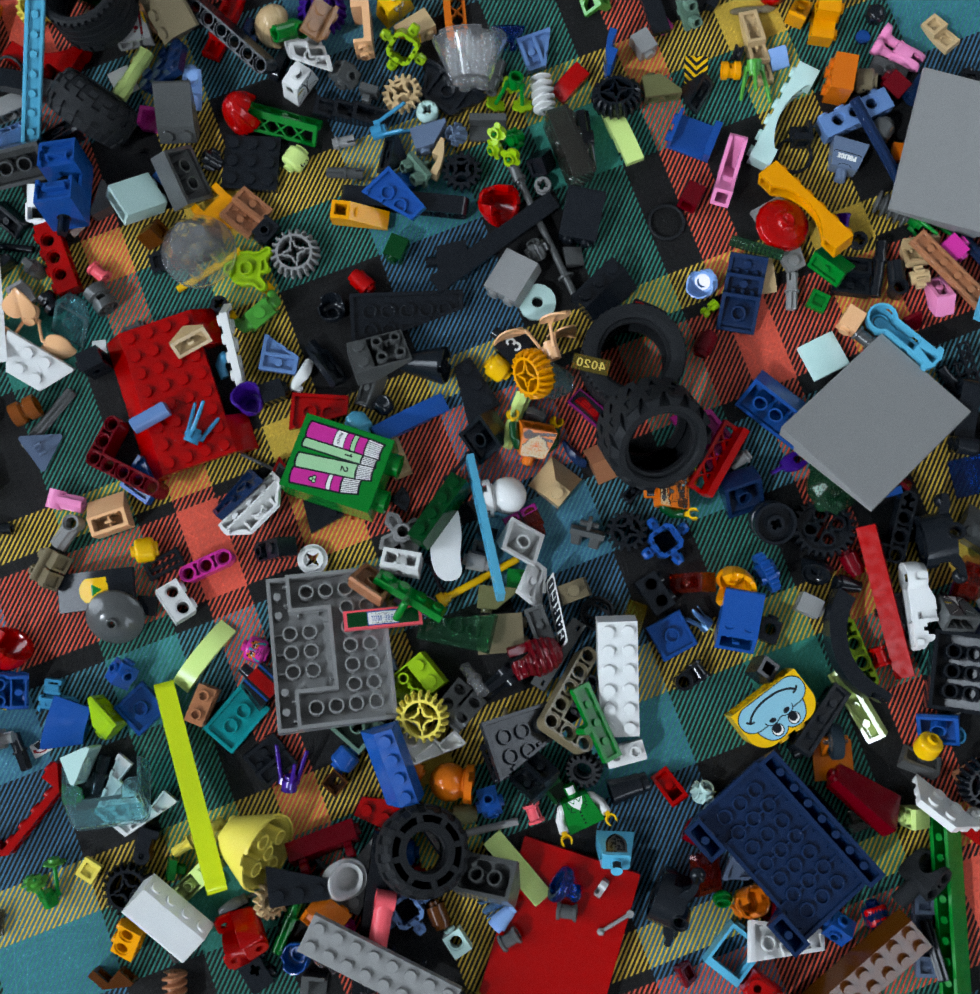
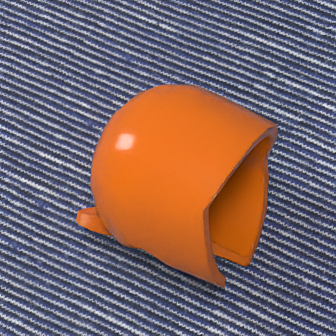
M755 884L739 889L734 896V904L730 908L739 920L742 918L751 920L766 915L771 902L763 890Z

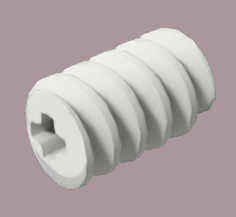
M537 73L529 79L530 91L532 92L531 98L533 99L532 105L534 106L533 112L537 115L547 116L557 112V108L553 107L556 105V101L552 100L555 98V94L551 93L554 91V87L550 86L553 84V81L548 79L551 77L550 73Z

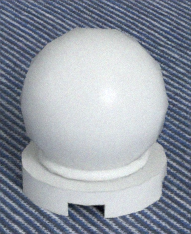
M503 477L497 479L493 484L489 482V479L481 480L482 486H485L482 487L486 509L489 511L487 512L488 518L494 517V512L496 511L501 514H513L524 506L527 492L520 480L514 477Z

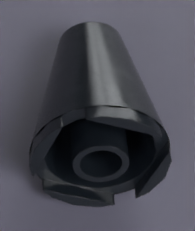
M444 346L411 351L412 361L400 367L401 372L438 384H445L448 382L451 372V364H448L451 352L449 347Z

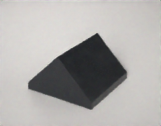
M65 120L41 135L42 142L75 137L80 144L86 140L81 131Z

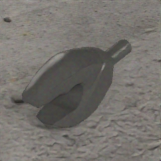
M243 893L240 896H236L218 909V913L221 915L241 909L250 903L249 899L257 895L255 893L248 895Z

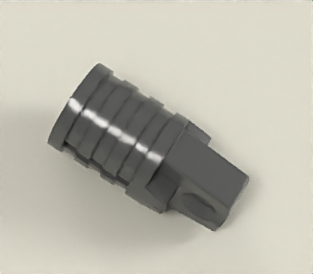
M24 257L21 260V263L24 265V271L33 279L43 280L47 276L45 266L37 259Z

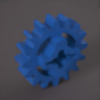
M763 552L753 555L754 568L752 570L759 584L762 587L766 586L770 593L780 590L779 577L781 575L774 561L771 558L767 559Z

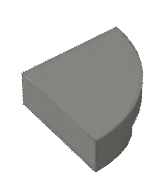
M603 878L593 895L600 899L610 881Z

